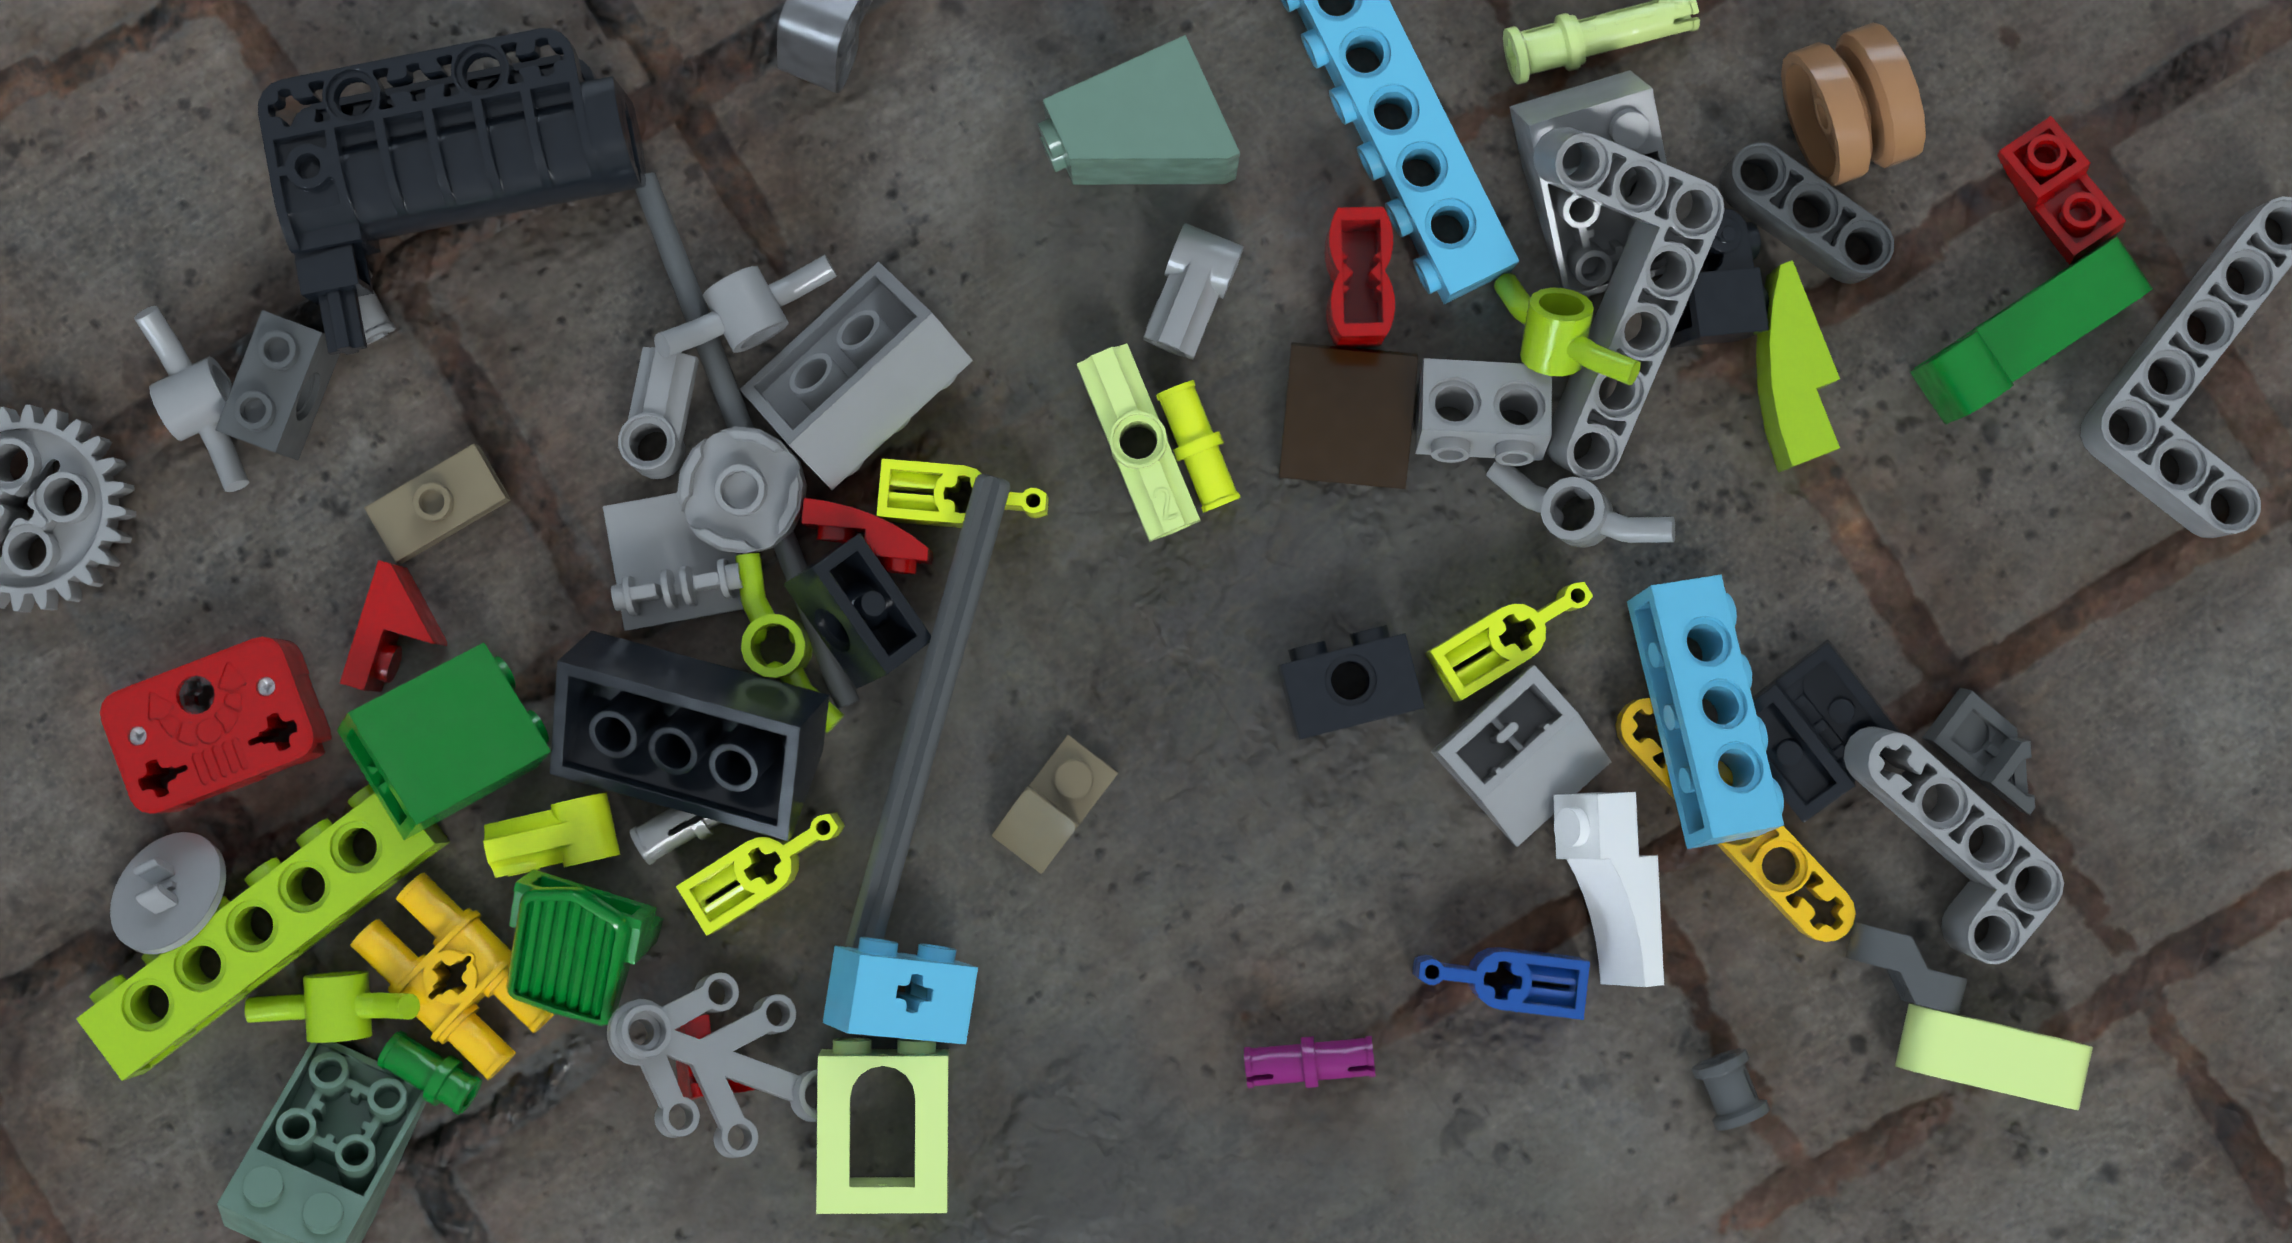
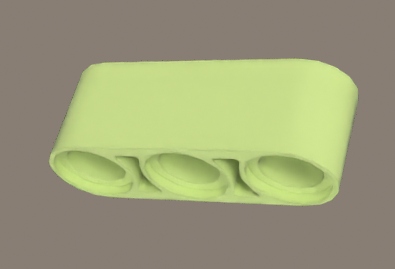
M1909 1003L1895 1066L1945 1080L2079 1110L2093 1047Z

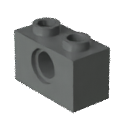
M262 310L215 430L271 452L299 460L340 354L330 355L328 353L324 333Z

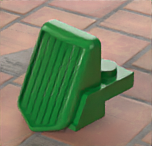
M533 869L516 881L513 890L514 897L509 926L515 928L506 985L507 992L513 999L547 1012L598 1026H605L608 1024L614 1011L619 1007L630 965H635L657 943L664 918L655 916L657 907Z

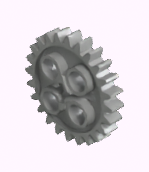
M25 405L20 418L16 410L0 407V545L3 544L2 557H0L1 609H5L11 600L13 611L31 613L35 601L40 609L57 610L59 603L58 593L66 601H81L82 591L79 582L101 587L104 582L96 567L99 564L119 567L121 564L120 560L109 549L113 542L123 544L131 543L132 540L128 534L117 529L118 521L136 517V511L119 506V498L135 490L134 485L117 482L113 478L126 466L125 461L114 457L103 459L102 457L109 450L112 442L100 436L88 440L92 429L90 423L76 419L69 424L68 413L56 409H51L45 417L42 408ZM24 450L28 458V467L20 479L14 480L10 473V463L18 452ZM58 460L60 468L53 474V463ZM77 484L82 493V500L76 511L68 515L63 507V496L70 486ZM27 498V505L34 510V513L29 520V513L22 508L23 503ZM41 537L46 545V557L39 567L33 568L28 559V551L31 544Z

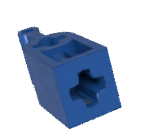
M1492 947L1478 952L1470 961L1469 966L1441 963L1431 955L1426 954L1415 957L1412 974L1428 985L1439 984L1442 980L1468 983L1475 996L1488 1006L1499 1010L1584 1020L1590 961L1577 956ZM1503 961L1504 969L1514 974V980L1512 984H1502L1500 994H1495L1494 987L1484 982V976L1486 972H1496L1499 962ZM1433 965L1432 972L1425 974L1426 967ZM1532 981L1566 984L1568 987L1532 984Z

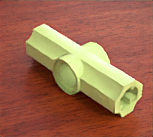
M1128 344L1108 348L1077 363V368L1111 448L1112 457L1119 467L1149 542L1166 537L1199 522L1200 517L1167 440L1165 427L1157 416ZM1143 427L1154 434L1157 446L1151 455L1146 458L1135 459L1123 452L1120 447V441L1124 433L1129 429Z

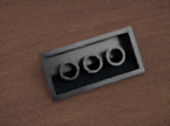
M590 631L557 661L550 774L788 841L794 833L823 753L829 695L600 632Z

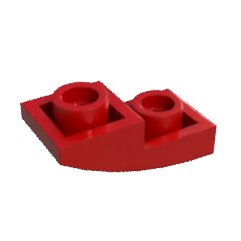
M2052 116L1999 150L1997 156L2016 191L2039 226L2069 265L2122 230L2126 220L2087 174L2091 162Z
M804 498L801 523L808 528L818 529L817 540L844 543L856 536V533H865L866 543L888 573L915 575L917 563L932 565L933 552L914 536L898 526L850 506Z

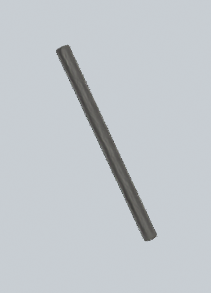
M980 474L975 478L844 947L858 948L860 937L884 939L1009 495L1010 483L1005 479L988 474Z

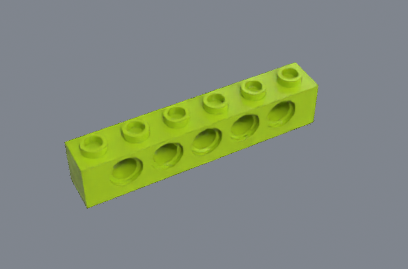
M368 784L347 801L352 808L350 812L334 824H332L329 818H326L313 825L296 839L301 849L282 863L275 857L252 871L244 879L249 888L231 902L226 896H223L210 921L190 941L169 952L143 954L141 959L146 966L128 980L123 974H120L96 989L89 996L94 1005L77 1017L76 1020L122 1081L145 1074L450 843V840L438 824L435 823L410 838L403 840L372 787ZM363 828L372 833L377 843L376 854L368 864L361 862L353 851L354 837ZM310 868L316 869L322 875L325 882L324 894L318 902L308 899L302 890V878ZM258 907L265 909L273 921L272 933L266 941L259 939L251 928V917ZM207 946L214 949L221 960L220 972L214 980L208 978L200 967V955ZM154 986L161 988L169 1000L168 1012L164 1018L156 1016L149 1007L148 998Z

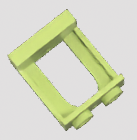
M837 1038L833 1039V1049H821L818 1055L816 1214L947 1213L949 1049H936V1042L912 1039H897V1049H871V1039ZM880 1066L896 1068L905 1074L913 1085L915 1094V1177H850V1097L853 1085L858 1077L870 1068Z

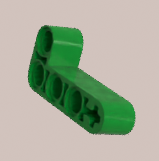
M2115 236L1910 371V374L1946 425L1975 412L2013 387L2014 381L2146 295L2153 288L2118 236Z

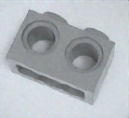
M1423 359L1417 382L1415 454L1431 455L1433 459L1447 463L1465 461L1469 457L1495 458L1498 463L1507 466H1522L1534 460H1543L1552 436V376L1537 373L1523 363ZM1441 407H1454L1460 410L1466 419L1461 421L1446 420L1439 415L1437 409ZM1506 410L1519 411L1527 417L1529 423L1524 425L1512 424L1503 418L1501 412Z

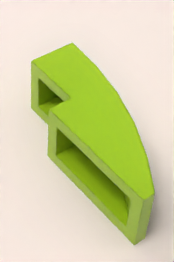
M1793 260L1779 265L1766 276L1764 287L1768 292L1770 300L1767 312L1769 330L1757 334L1756 343L1759 402L1765 434L1778 473L1840 448L1817 391L1838 381L1840 377Z

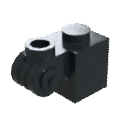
M1724 208L1723 218L1704 261L1703 271L1698 275L1670 341V348L1737 342L1769 330L1767 319L1769 295L1762 284L1760 267H1754L1753 260L1757 258L1760 252V233L1754 223L1745 222L1741 215L1732 209Z

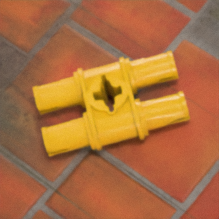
M421 873L404 887L396 897V900L436 938L432 943L435 947L427 955L423 954L418 957L380 919L374 920L363 929L350 946L390 984L387 989L389 993H408L417 996L420 1002V1010L416 1017L433 1033L430 1037L435 1042L439 1041L442 1045L449 1041L489 1080L514 1057L516 1052L476 1014L480 1009L477 1004L485 996L489 998L494 994L532 1033H536L555 1014L517 1001L508 994L506 985L512 951L480 920L482 915L477 910L473 911L469 907L463 911L426 873ZM471 959L466 965L467 970L461 977L467 987L459 986L441 993L447 986L446 982L451 976L450 971L445 966L460 964Z

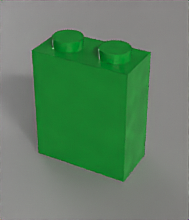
M485 643L353 709L346 714L337 729V732L403 840L410 838L536 769L551 752L547 745L549 736L544 723L534 711H526L514 692L516 683L509 666L501 657H493Z

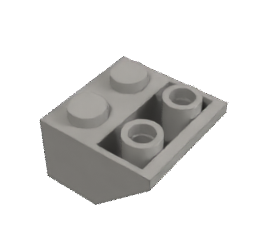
M1535 665L1527 666L1520 670L1430 751L1515 847H1518L1554 814L1553 795L1578 793L1612 762L1579 713Z

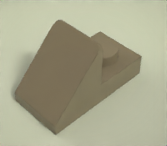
M1067 735L1031 784L1024 789L991 836L1042 874L1118 775V772L1070 735Z

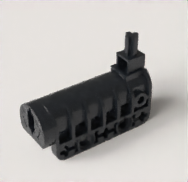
M538 28L285 78L271 83L262 92L258 101V117L277 216L289 250L295 255L301 295L317 305L320 304L326 343L330 355L345 353L346 355L358 353L361 349L367 348L358 297L374 294L366 255L381 253L380 239L643 188L646 185L644 151L633 102L613 76L597 79L591 68L578 58L576 50L570 41L561 32L551 28ZM550 45L553 51L559 55L540 58V47ZM516 51L515 56L520 62L512 64L507 53ZM491 57L498 60L500 64L498 67L468 72L470 65L480 58ZM451 64V76H448L443 67L444 65ZM421 70L430 80L413 83V72ZM387 77V82L392 87L384 89L380 78ZM353 83L368 84L372 90L371 92L340 98L342 91ZM323 89L322 101H320L316 91ZM292 95L301 105L311 104V106L297 113L291 126H289L281 117H276V111L284 109L286 107L285 98Z

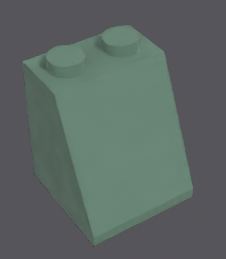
M1186 35L1043 99L1046 120L1037 123L1042 135L1040 137L1041 143L1055 173L1066 168L1073 185L1226 184L1236 179L1240 157L1239 149Z

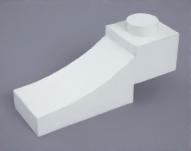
M1636 792L1553 795L1556 859H1566L1583 893L1596 941L1600 984L1635 987L1664 985L1658 855H1639Z

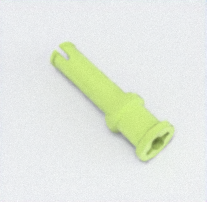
M1653 0L1579 20L1573 14L1563 13L1556 15L1554 23L1519 31L1515 26L1505 28L1503 31V46L1508 69L1514 82L1522 84L1528 82L1531 74L1563 66L1568 71L1577 70L1586 62V57L1686 31H1696L1699 29L1700 19L1698 17L1691 18V14L1699 13L1697 1Z

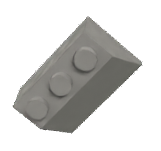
M877 262L739 390L797 455L833 490L846 477L854 474L864 461L889 437L902 430L908 424L911 417L939 391L950 386L957 375L973 360L935 315L880 262Z

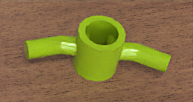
M1506 273L1497 278L1494 290L1511 315L1525 325L1520 357L1521 361L1529 369L1548 376L1563 377L1575 374L1584 366L1589 370L1627 385H1632L1635 382L1640 371V361L1599 346L1589 339L1594 307L1585 295L1570 289L1551 287L1540 289L1530 297L1515 275Z
M760 553L735 556V562L739 563V575L743 588H739L740 600L750 621L742 636L741 651L744 661L752 671L763 677L779 678L781 682L819 692L811 684L804 671L812 658L813 652L808 633L799 621L785 615L775 614L765 594ZM777 626L788 628L789 639L795 644V652L791 660L785 665L779 661L767 664L760 652V644L767 638V631ZM830 701L828 704L826 733H829L844 717V714Z
M355 970L304 976V994L248 997L245 1001L244 1012L248 1023L305 1020L307 1042L329 1043L371 1037L373 1035L372 1018L413 1019L420 1010V1002L414 994L370 993L369 971Z

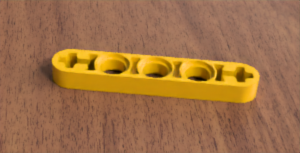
M1650 698L1633 700L1626 704L1618 714L1616 721L1617 737L1627 751L1675 800L1665 757L1661 761L1660 766L1653 760V756L1663 752V749L1651 738H1642L1637 741L1632 735L1638 727L1633 719L1635 713L1639 712L1642 715L1654 713ZM1719 760V774L1725 783L1732 786V772ZM1784 826L1757 837L1717 844L1796 929L1808 938L1824 942L1836 941L1845 936L1852 928L1856 915L1854 902L1848 893ZM1783 847L1790 851L1795 858V872L1785 883L1773 884L1767 880L1763 873V858L1773 848ZM1811 874L1816 878V882L1807 885L1806 889L1819 900L1828 902L1834 899L1836 905L1831 910L1832 916L1836 919L1832 926L1823 923H1817L1812 926L1810 920L1814 917L1815 911L1803 897L1795 896L1791 904L1786 900V896L1793 894L1804 886Z

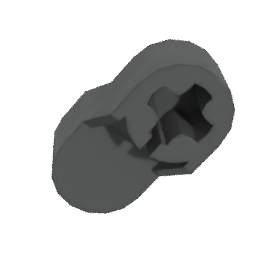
M1854 922L1845 958L1886 968L1901 1000L1959 1015L1967 978L1928 969L1912 936Z

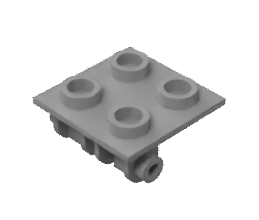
M677 493L603 506L616 585L611 586V596L615 610H621L624 631L744 610L739 588H743L739 575L740 568L739 563L735 562V556L741 554L720 551L700 540L689 527L690 524L686 521L684 512L681 511Z

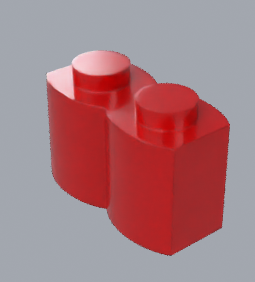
M1384 207L1337 208L1326 236L1324 254L1327 271L1334 283L1327 302L1326 320L1330 337L1335 346H1381L1392 326L1395 314V295L1392 283L1385 270L1392 256L1393 230Z

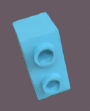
M860 937L858 948L834 947L822 1023L848 1034L966 1044L978 967L955 960L957 949L932 944H918L917 955L898 953L897 942L869 937ZM898 985H906L905 992H897Z

